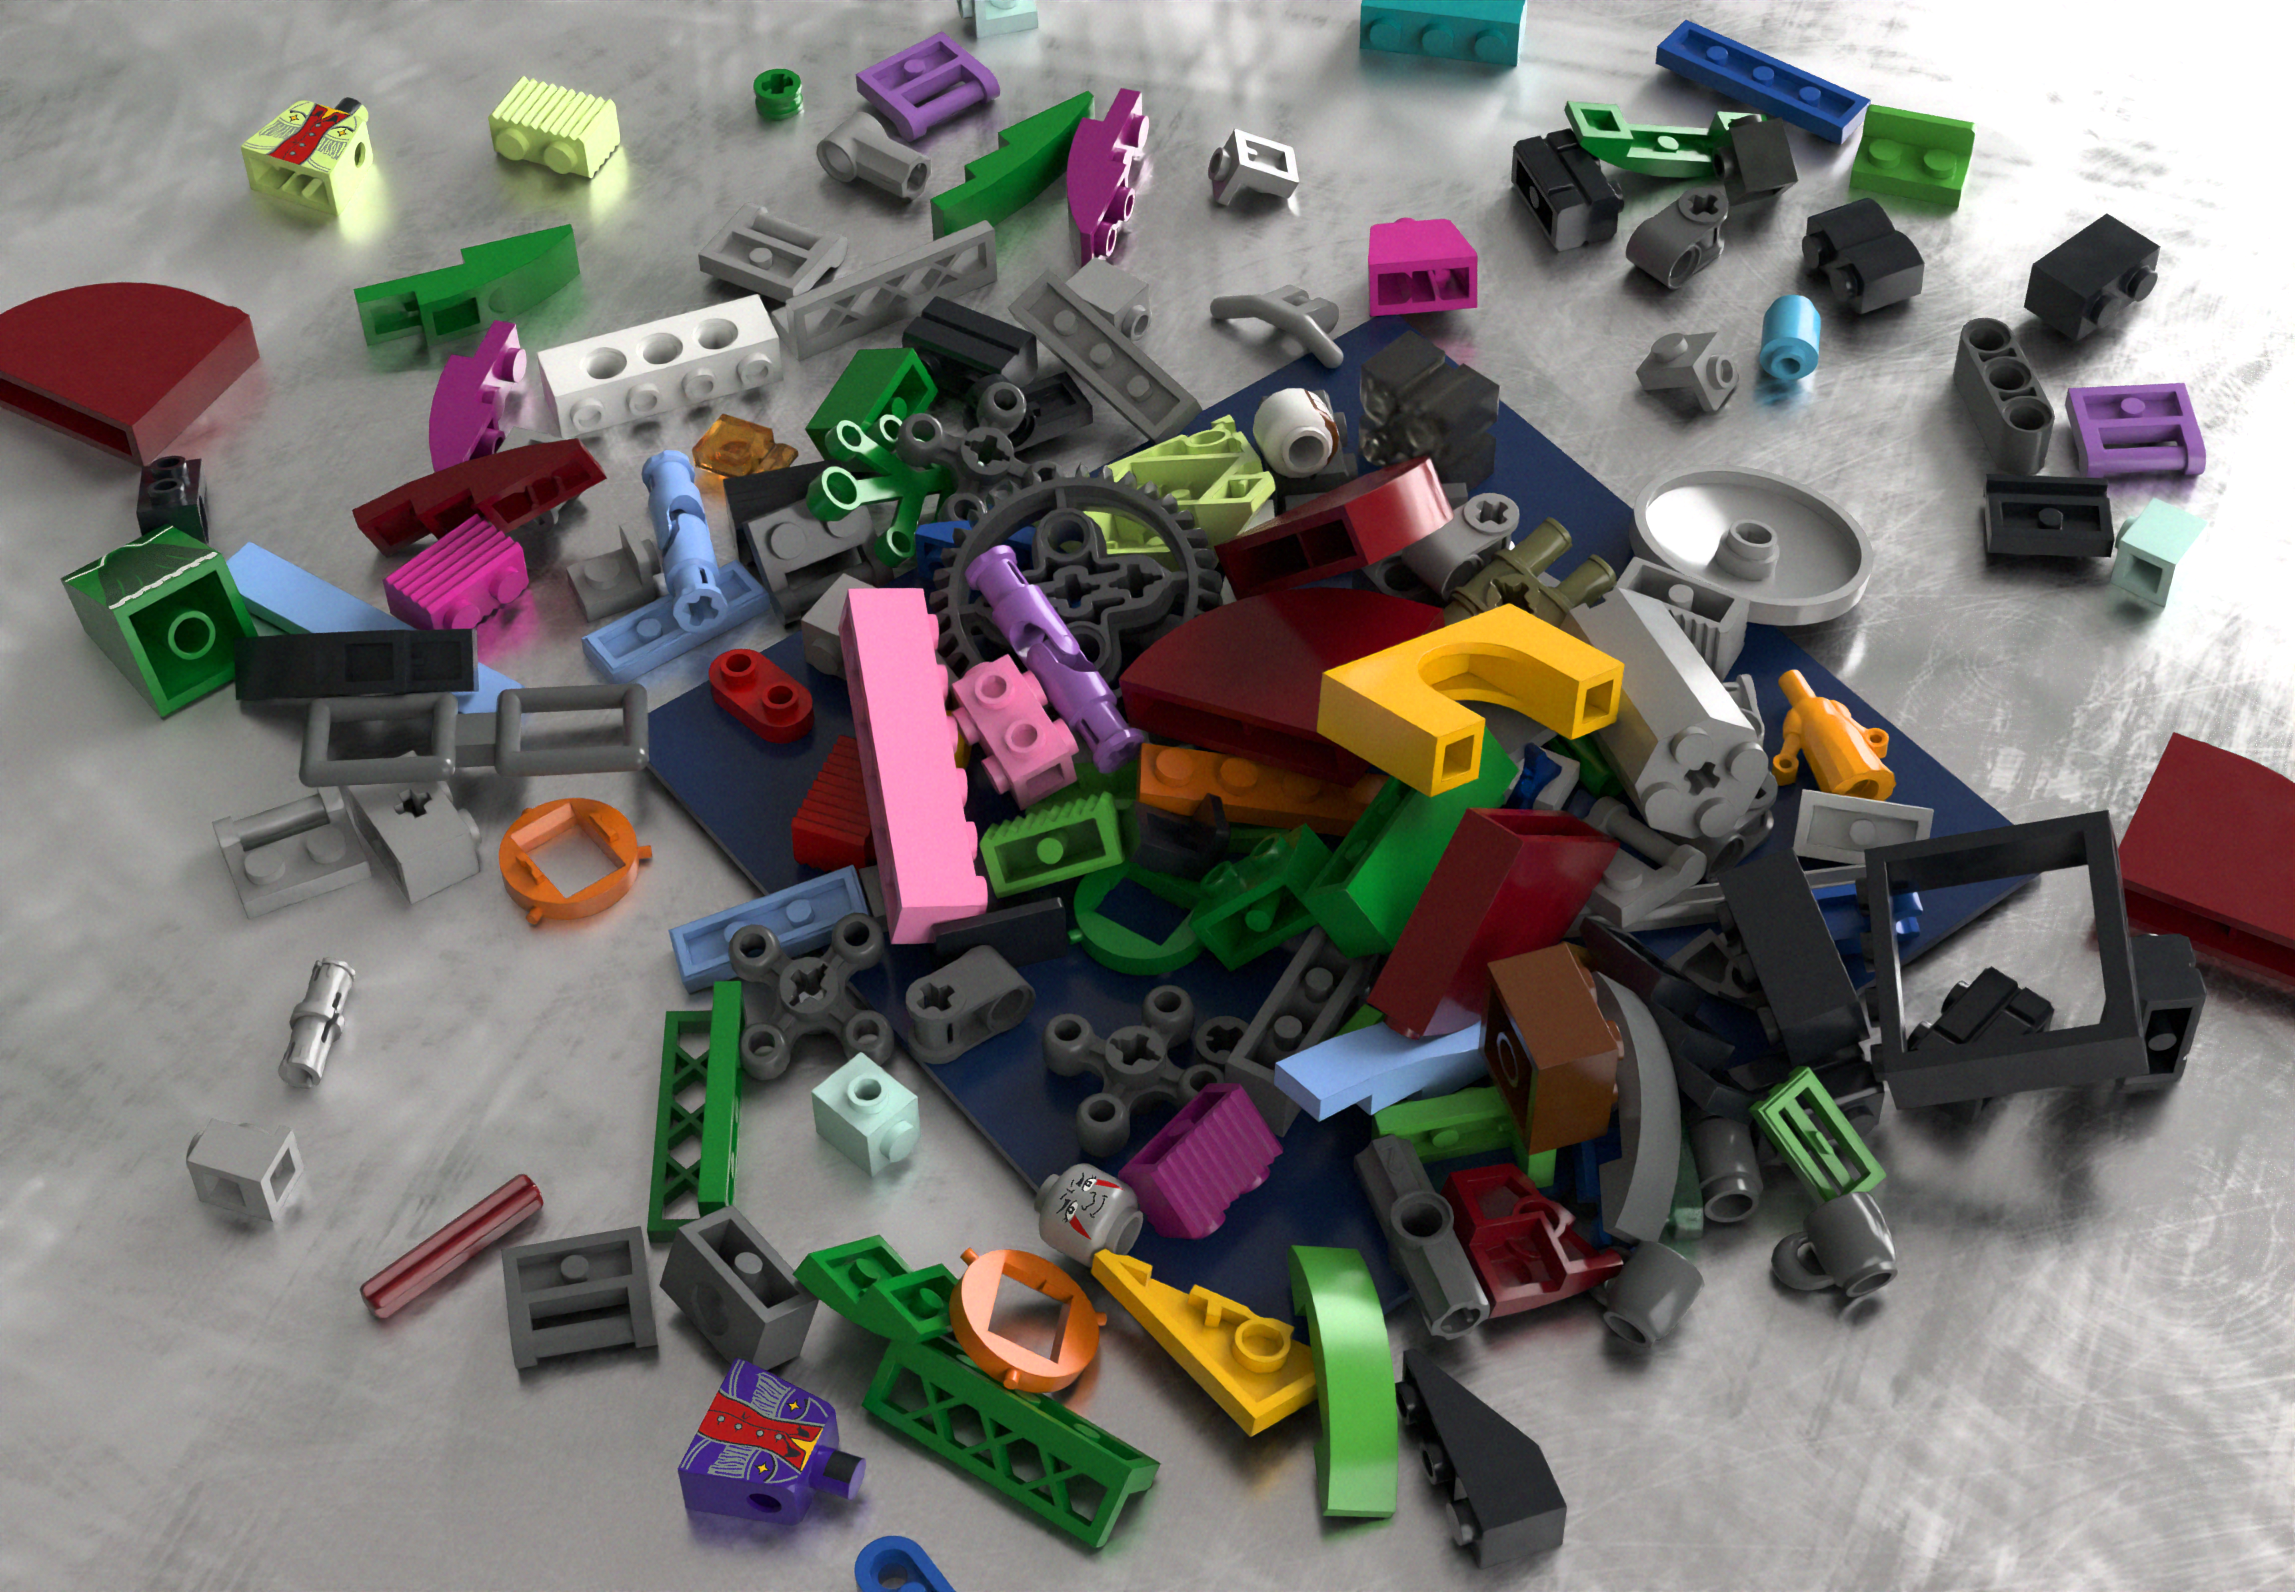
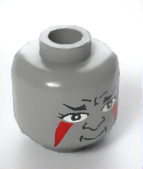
M1087 1163L1073 1165L1061 1176L1056 1174L1050 1175L1039 1189L1034 1203L1035 1211L1040 1213L1038 1226L1041 1239L1053 1249L1091 1268L1094 1254L1105 1248L1117 1255H1127L1134 1245L1143 1223V1213L1137 1209V1196L1134 1190L1128 1184Z

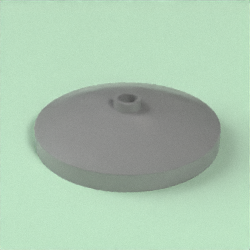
M1709 464L1687 466L1663 473L1648 482L1639 492L1629 523V540L1636 557L1751 599L1748 606L1750 609L1747 614V622L1796 626L1815 624L1836 618L1852 609L1862 598L1873 568L1874 558L1871 543L1864 530L1848 512L1828 497L1804 484L1759 469Z

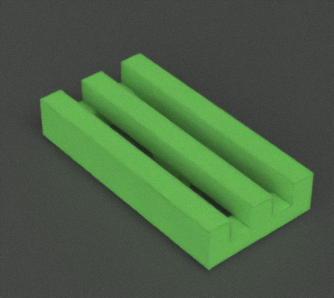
M1797 1066L1788 1074L1790 1079L1787 1082L1775 1085L1768 1092L1770 1096L1765 1101H1757L1748 1109L1818 1206L1845 1194L1869 1192L1887 1176L1822 1084L1807 1066ZM1802 1093L1860 1173L1861 1177L1854 1181L1835 1155L1833 1148L1823 1134L1817 1130L1796 1101L1795 1097ZM1782 1110L1840 1190L1841 1194L1839 1196L1778 1112Z

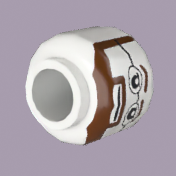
M1287 388L1276 392L1261 404L1255 414L1253 433L1256 443L1266 462L1279 474L1289 478L1311 476L1330 464L1337 452L1339 433L1336 423L1326 405L1312 392L1302 388Z

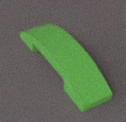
M1291 1245L1287 1251L1295 1316H1307L1323 1436L1313 1447L1322 1515L1391 1518L1396 1512L1398 1489L1397 1404L1388 1335L1372 1277L1358 1249Z

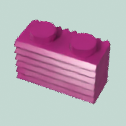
M478 513L471 516L382 580L390 614L417 630L473 629L477 622H481L484 615L490 616L493 609H499L501 603L506 604L515 600L523 589L526 590L529 583L523 548L518 541L514 543L510 536L506 537L502 530L498 531L494 525L490 526L486 519L482 520Z

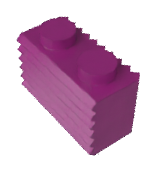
M1208 1083L1118 1172V1178L1134 1190L1137 1196V1203L1140 1204V1210L1148 1215V1221L1155 1226L1156 1233L1162 1237L1197 1240L1210 1235L1223 1224L1226 1219V1214L1223 1210L1229 1208L1230 1202L1238 1199L1239 1194H1245L1256 1189L1268 1178L1270 1169L1267 1165L1273 1163L1274 1158L1283 1153V1147L1240 1083Z

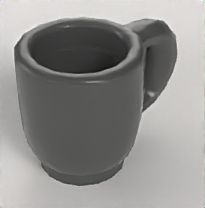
M1868 1192L1845 1194L1820 1205L1804 1219L1802 1226L1804 1231L1784 1237L1774 1248L1771 1257L1773 1272L1786 1285L1795 1289L1809 1291L1836 1284L1843 1288L1849 1297H1857L1876 1291L1891 1282L1898 1274L1895 1266L1897 1259L1892 1235L1873 1195ZM1810 1243L1818 1261L1826 1272L1825 1275H1815L1803 1267L1798 1258V1249L1803 1244Z
M1650 1240L1641 1241L1633 1253L1620 1246L1606 1247L1599 1250L1598 1252L1603 1255L1610 1248L1614 1249L1620 1255L1624 1267L1609 1293L1607 1291L1608 1281L1587 1290L1599 1303L1608 1308L1603 1316L1609 1327L1622 1338L1636 1346L1650 1348L1654 1341H1659L1667 1336L1684 1317L1705 1286L1702 1275L1691 1262L1675 1250L1661 1243Z

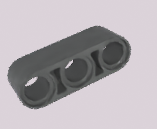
M1992 318L1970 320L1963 326L1960 334L1953 372L1954 382L1998 467L2016 475L2036 473L2044 466L2055 420L2054 410L2012 330L2003 322Z

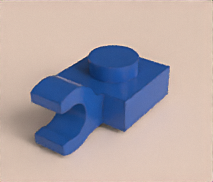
M1855 883L1813 889L1812 893L1839 955L1862 952L1860 933L1871 931L1870 916H1861ZM1917 892L1893 896L1897 941H1906L1919 937L1920 929L1916 916L1922 915L1923 909Z

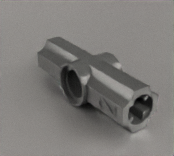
M1395 1134L1372 1140L1366 1149L1354 1156V1171L1388 1241L1390 1266L1396 1274L1406 1280L1432 1336L1440 1335L1447 1340L1471 1334L1479 1323L1488 1319L1490 1305L1453 1230L1454 1215L1451 1205L1444 1197L1435 1192L1410 1139L1402 1140L1397 1138ZM1413 1235H1425L1429 1237H1417Z

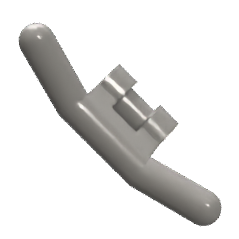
M1286 285L1264 295L1217 297L1210 304V312L1217 319L1255 317L1296 335L1327 368H1337L1343 362L1342 350L1327 335L1334 329L1339 318V308L1333 302L1321 297L1311 300L1305 290L1293 285Z

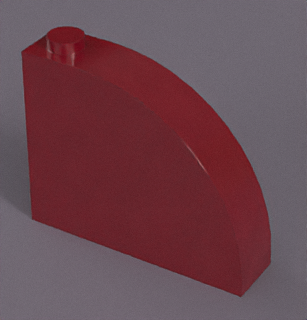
M101 283L57 291L32 299L0 314V407L141 468L148 466L260 358L250 315L237 307L224 305L184 289L150 283Z
M1423 456L1361 476L1213 547L1234 596L1238 601L1264 593L1284 591L1371 565L1438 530L1451 521L1455 515L1430 456Z
M1328 587L1289 589L1264 593L1217 607L1187 621L1164 635L1139 655L1121 675L1119 683L1129 727L1354 788L1371 763L1317 732L1322 673L1444 628L1443 608L1366 590Z
M2173 732L2118 848L2128 924L2130 927L2149 934H2181L2187 936L2193 950L2295 987V783L2256 761Z
M1467 808L1372 989L1367 1002L1386 1013L1383 1022L1389 1028L1414 1040H1419L1421 1036L1458 1032L1476 1024L1481 1020L1487 963L1557 945L1591 897L1592 890L1599 884L1603 877V872L1608 868L1621 843L1568 811Z

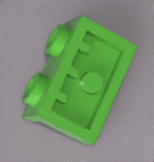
M1871 104L1867 107L1862 138L1852 167L1849 187L1959 208L1970 168L1977 125L1968 121Z

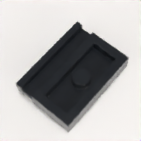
M1986 474L1983 497L1986 499L1985 520L1988 553L2111 558L2115 539L2110 498H2107L2108 480L2103 478Z

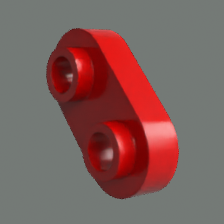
M733 649L722 653L711 663L709 681L714 701L759 737L768 742L783 744L797 741L810 732L815 720L813 700L810 692L764 655L751 649Z

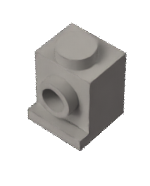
M212 1118L206 1129L199 1131L193 1137L186 1156V1165L190 1171L200 1201L272 1222L275 1220L304 1170L293 1129L279 1125L274 1135H270L252 1124L242 1123L235 1125Z

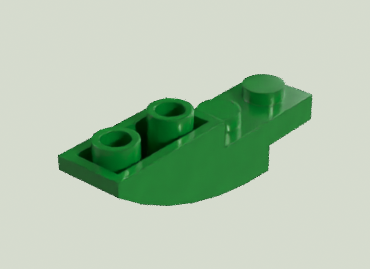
M571 224L460 249L463 264L353 289L367 346L423 333L427 347H432L490 328L494 320L507 321L538 305L580 274L574 232Z

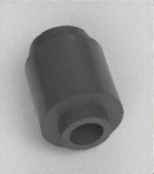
M1712 1115L1699 1120L1695 1126L1687 1131L1682 1140L1694 1200L1698 1206L1704 1209L1705 1215L1714 1221L1733 1222L1744 1219L1758 1208L1759 1196L1763 1190L1750 1129L1746 1124L1719 1115Z

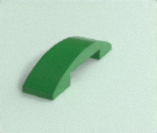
M1567 101L1564 109L1579 144L1592 155L1616 167L1652 176L1681 178L1715 175L1711 159L1714 149L1713 143L1729 129V122L1744 116L1753 115L1750 113L1716 111L1710 128L1707 129L1626 123L1616 104ZM1760 114L1762 121L1768 120L1765 114Z

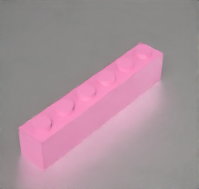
M923 588L848 589L838 631L891 944L934 943L932 930L934 926L985 914L988 903L986 880L984 876H976L973 863L977 855L978 845L976 826L974 822H966L963 809L967 801V776L963 768H956L954 760L958 743L957 722L954 716H946L944 706L948 695L947 669L944 664H937L935 657L939 640L938 620L935 614L927 613Z

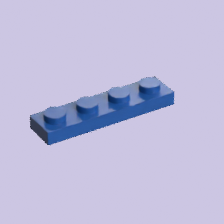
M1688 20L1680 24L1657 46L1655 64L1721 92L1730 98L1737 99L1762 110L1773 117H1782V120L1839 145L1864 122L1867 107L1871 104V100Z

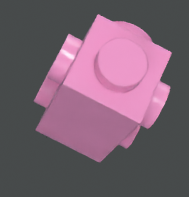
M1009 654L994 662H983L972 667L965 673L962 679L952 684L959 708L951 712V716L955 717L957 729L966 744L971 746L978 742L987 755V758L982 760L981 764L990 783L999 795L1009 791L1022 811L1077 781L1071 757L1079 752L1077 743L1066 723L1061 718L1051 722L1042 708L1048 704V700L1039 681L1031 670L1021 674Z

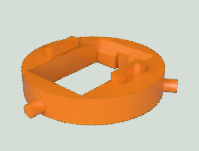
M585 798L559 799L541 804L533 809H524L521 817L505 833L499 848V865L505 889L517 905L529 912L526 920L534 925L538 923L541 917L555 920H572L592 916L608 909L622 899L633 886L639 872L640 859L652 858L651 845L638 847L634 829L621 812L608 804ZM578 824L618 869L570 897L565 898L526 853Z
M971 1248L965 1250L960 1258L968 1265V1269L953 1288L949 1302L951 1325L965 1353L980 1369L995 1380L1003 1383L1007 1389H1018L1031 1393H1050L1061 1390L1073 1383L1093 1359L1097 1351L1099 1326L1106 1324V1313L1095 1312L1081 1287L1061 1268L1040 1256L1020 1250L1004 1249L991 1251L979 1257ZM1001 1274L1062 1303L1049 1360L988 1331Z

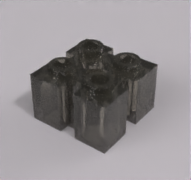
M1408 330L1361 365L1360 401L1366 413L1359 418L1358 452L1365 456L1369 462L1383 469L1415 458L1430 456L1441 484L1465 482L1467 493H1469L1494 473L1496 438L1485 432V430L1498 421L1500 386L1464 363L1456 369L1450 367L1445 363V351L1413 331Z

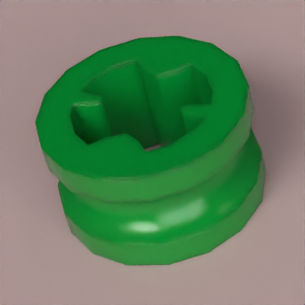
M772 69L759 74L753 84L757 112L764 118L771 120H785L797 115L803 108L802 83L799 75L787 69Z

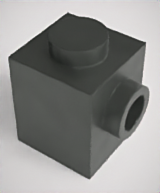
M1753 114L1735 119L1728 123L1729 129L1713 143L1714 149L1711 156L1713 171L1716 178L1724 183L1730 207L1781 196L1799 181L1782 117L1762 121L1760 114Z

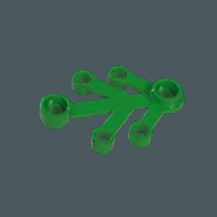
M886 414L868 428L867 436L864 435L861 428L854 422L842 420L825 435L824 441L828 452L841 462H849L854 457H857L883 475V477L856 480L843 468L829 467L809 484L806 495L807 507L814 517L821 521L829 522L841 521L858 506L898 500L890 528L874 542V550L879 560L888 567L898 568L916 552L914 535L925 497L940 494L934 520L929 523L931 524L937 523L941 506L948 497L955 494L956 489L950 478L951 472L944 466L934 463L923 467L925 469L923 471H916L895 457L893 454L896 452V434L903 422L893 415ZM977 461L978 464L984 466L983 462Z

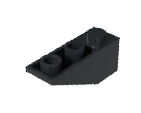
M1412 1348L1403 1351L1402 1381L1395 1383L1396 1403L1405 1424L1416 1423L1422 1436L1423 1442L1420 1443V1454L1430 1482L1433 1485L1442 1483L1450 1500L1446 1504L1447 1517L1456 1542L1460 1546L1469 1544L1480 1570L1562 1545L1567 1505L1540 1446L1416 1349Z

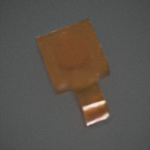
M724 413L692 448L695 467L728 478L753 474V472L760 473L787 468L799 456L798 450L784 443L776 444L771 428Z

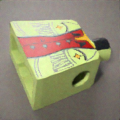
M349 97L343 98L334 109L306 100L295 102L241 145L250 188L339 216L372 165L373 154L366 126L368 121L366 108L358 100Z

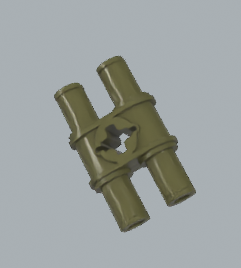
M1547 517L1543 523L1512 550L1502 549L1495 551L1491 556V562L1463 587L1456 586L1451 590L1448 598L1449 605L1443 610L1445 627L1511 603L1559 629L1569 610L1584 603L1590 608L1603 594L1617 585V581H1615L1617 577L1609 564L1598 555L1592 554L1556 588L1547 587L1537 577L1573 546L1571 544L1572 538L1568 531L1557 520Z

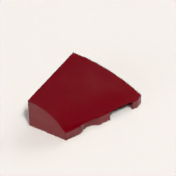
M1513 1163L1449 1173L1440 1195L1452 1207L1454 1215L1453 1230L1490 1305L1489 1319L1522 1312L1562 1300L1618 1276L1624 1263L1620 1255L1612 1248L1601 1255L1571 1228L1576 1217L1560 1203L1550 1201L1542 1196L1536 1189L1535 1182Z

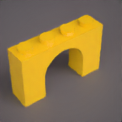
M1508 603L1323 672L1317 732L1431 798L1478 779L1486 718L1455 702L1456 700L1483 701L1509 707L1573 740L1617 721L1625 664Z

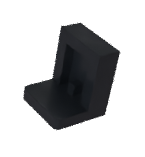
M1210 793L1206 794L1191 819L1134 800L1121 819L1129 861L1138 863L1141 867L1152 872L1163 871L1197 883L1201 881L1212 862L1218 861L1223 857L1231 836V829L1226 821L1222 799Z

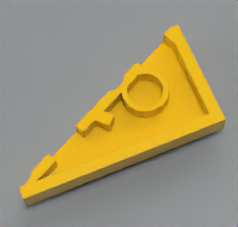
M1106 1248L1094 1254L1091 1274L1250 1437L1318 1399L1311 1347L1292 1339L1295 1327L1274 1318L1257 1316L1247 1306L1194 1284L1189 1294L1150 1278L1153 1266L1131 1256L1117 1255L1111 1253Z

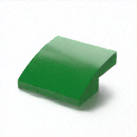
M880 1234L809 1253L793 1273L811 1293L831 1309L851 1322L891 1340L914 1345L953 1332L949 1315V1302L953 1288L959 1280L942 1263L914 1271Z

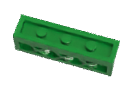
M714 981L712 1010L666 1011L647 1223L649 1243H673L679 1227L697 1220L665 1219L666 1207L687 1190L698 1198L700 1218L731 1204L735 1206L744 1070L740 1063L738 1045L742 1031L747 1028V1015L741 981ZM710 1033L709 1049L697 1059H694L680 1047V1034ZM678 1065L683 1068L679 1073H677ZM697 1080L706 1087L705 1103L690 1114L675 1101V1096ZM673 1118L679 1122L675 1127H673ZM693 1134L702 1142L701 1158L688 1169H685L670 1156V1153ZM669 1174L675 1178L670 1183H668Z
M944 1335L914 1345L891 1340L861 1404L865 1409L1095 1548L1105 1546L1129 1493L1148 1490L1161 1465L1158 1461L1043 1393L1007 1389L1003 1383L995 1380L980 1369L965 1353L961 1345ZM903 1366L921 1377L929 1406L909 1412L888 1399ZM941 1389L955 1397L944 1401ZM965 1403L979 1411L987 1441L970 1447L955 1439L947 1411ZM932 1415L934 1426L921 1418ZM1000 1424L1013 1432L1002 1435ZM1025 1438L1037 1445L1046 1477L1026 1482L1014 1475L1006 1444ZM990 1450L993 1462L979 1453ZM1058 1459L1073 1468L1062 1471ZM1085 1474L1108 1488L1093 1521L1073 1510L1065 1484L1066 1479ZM1049 1485L1052 1497L1038 1488Z

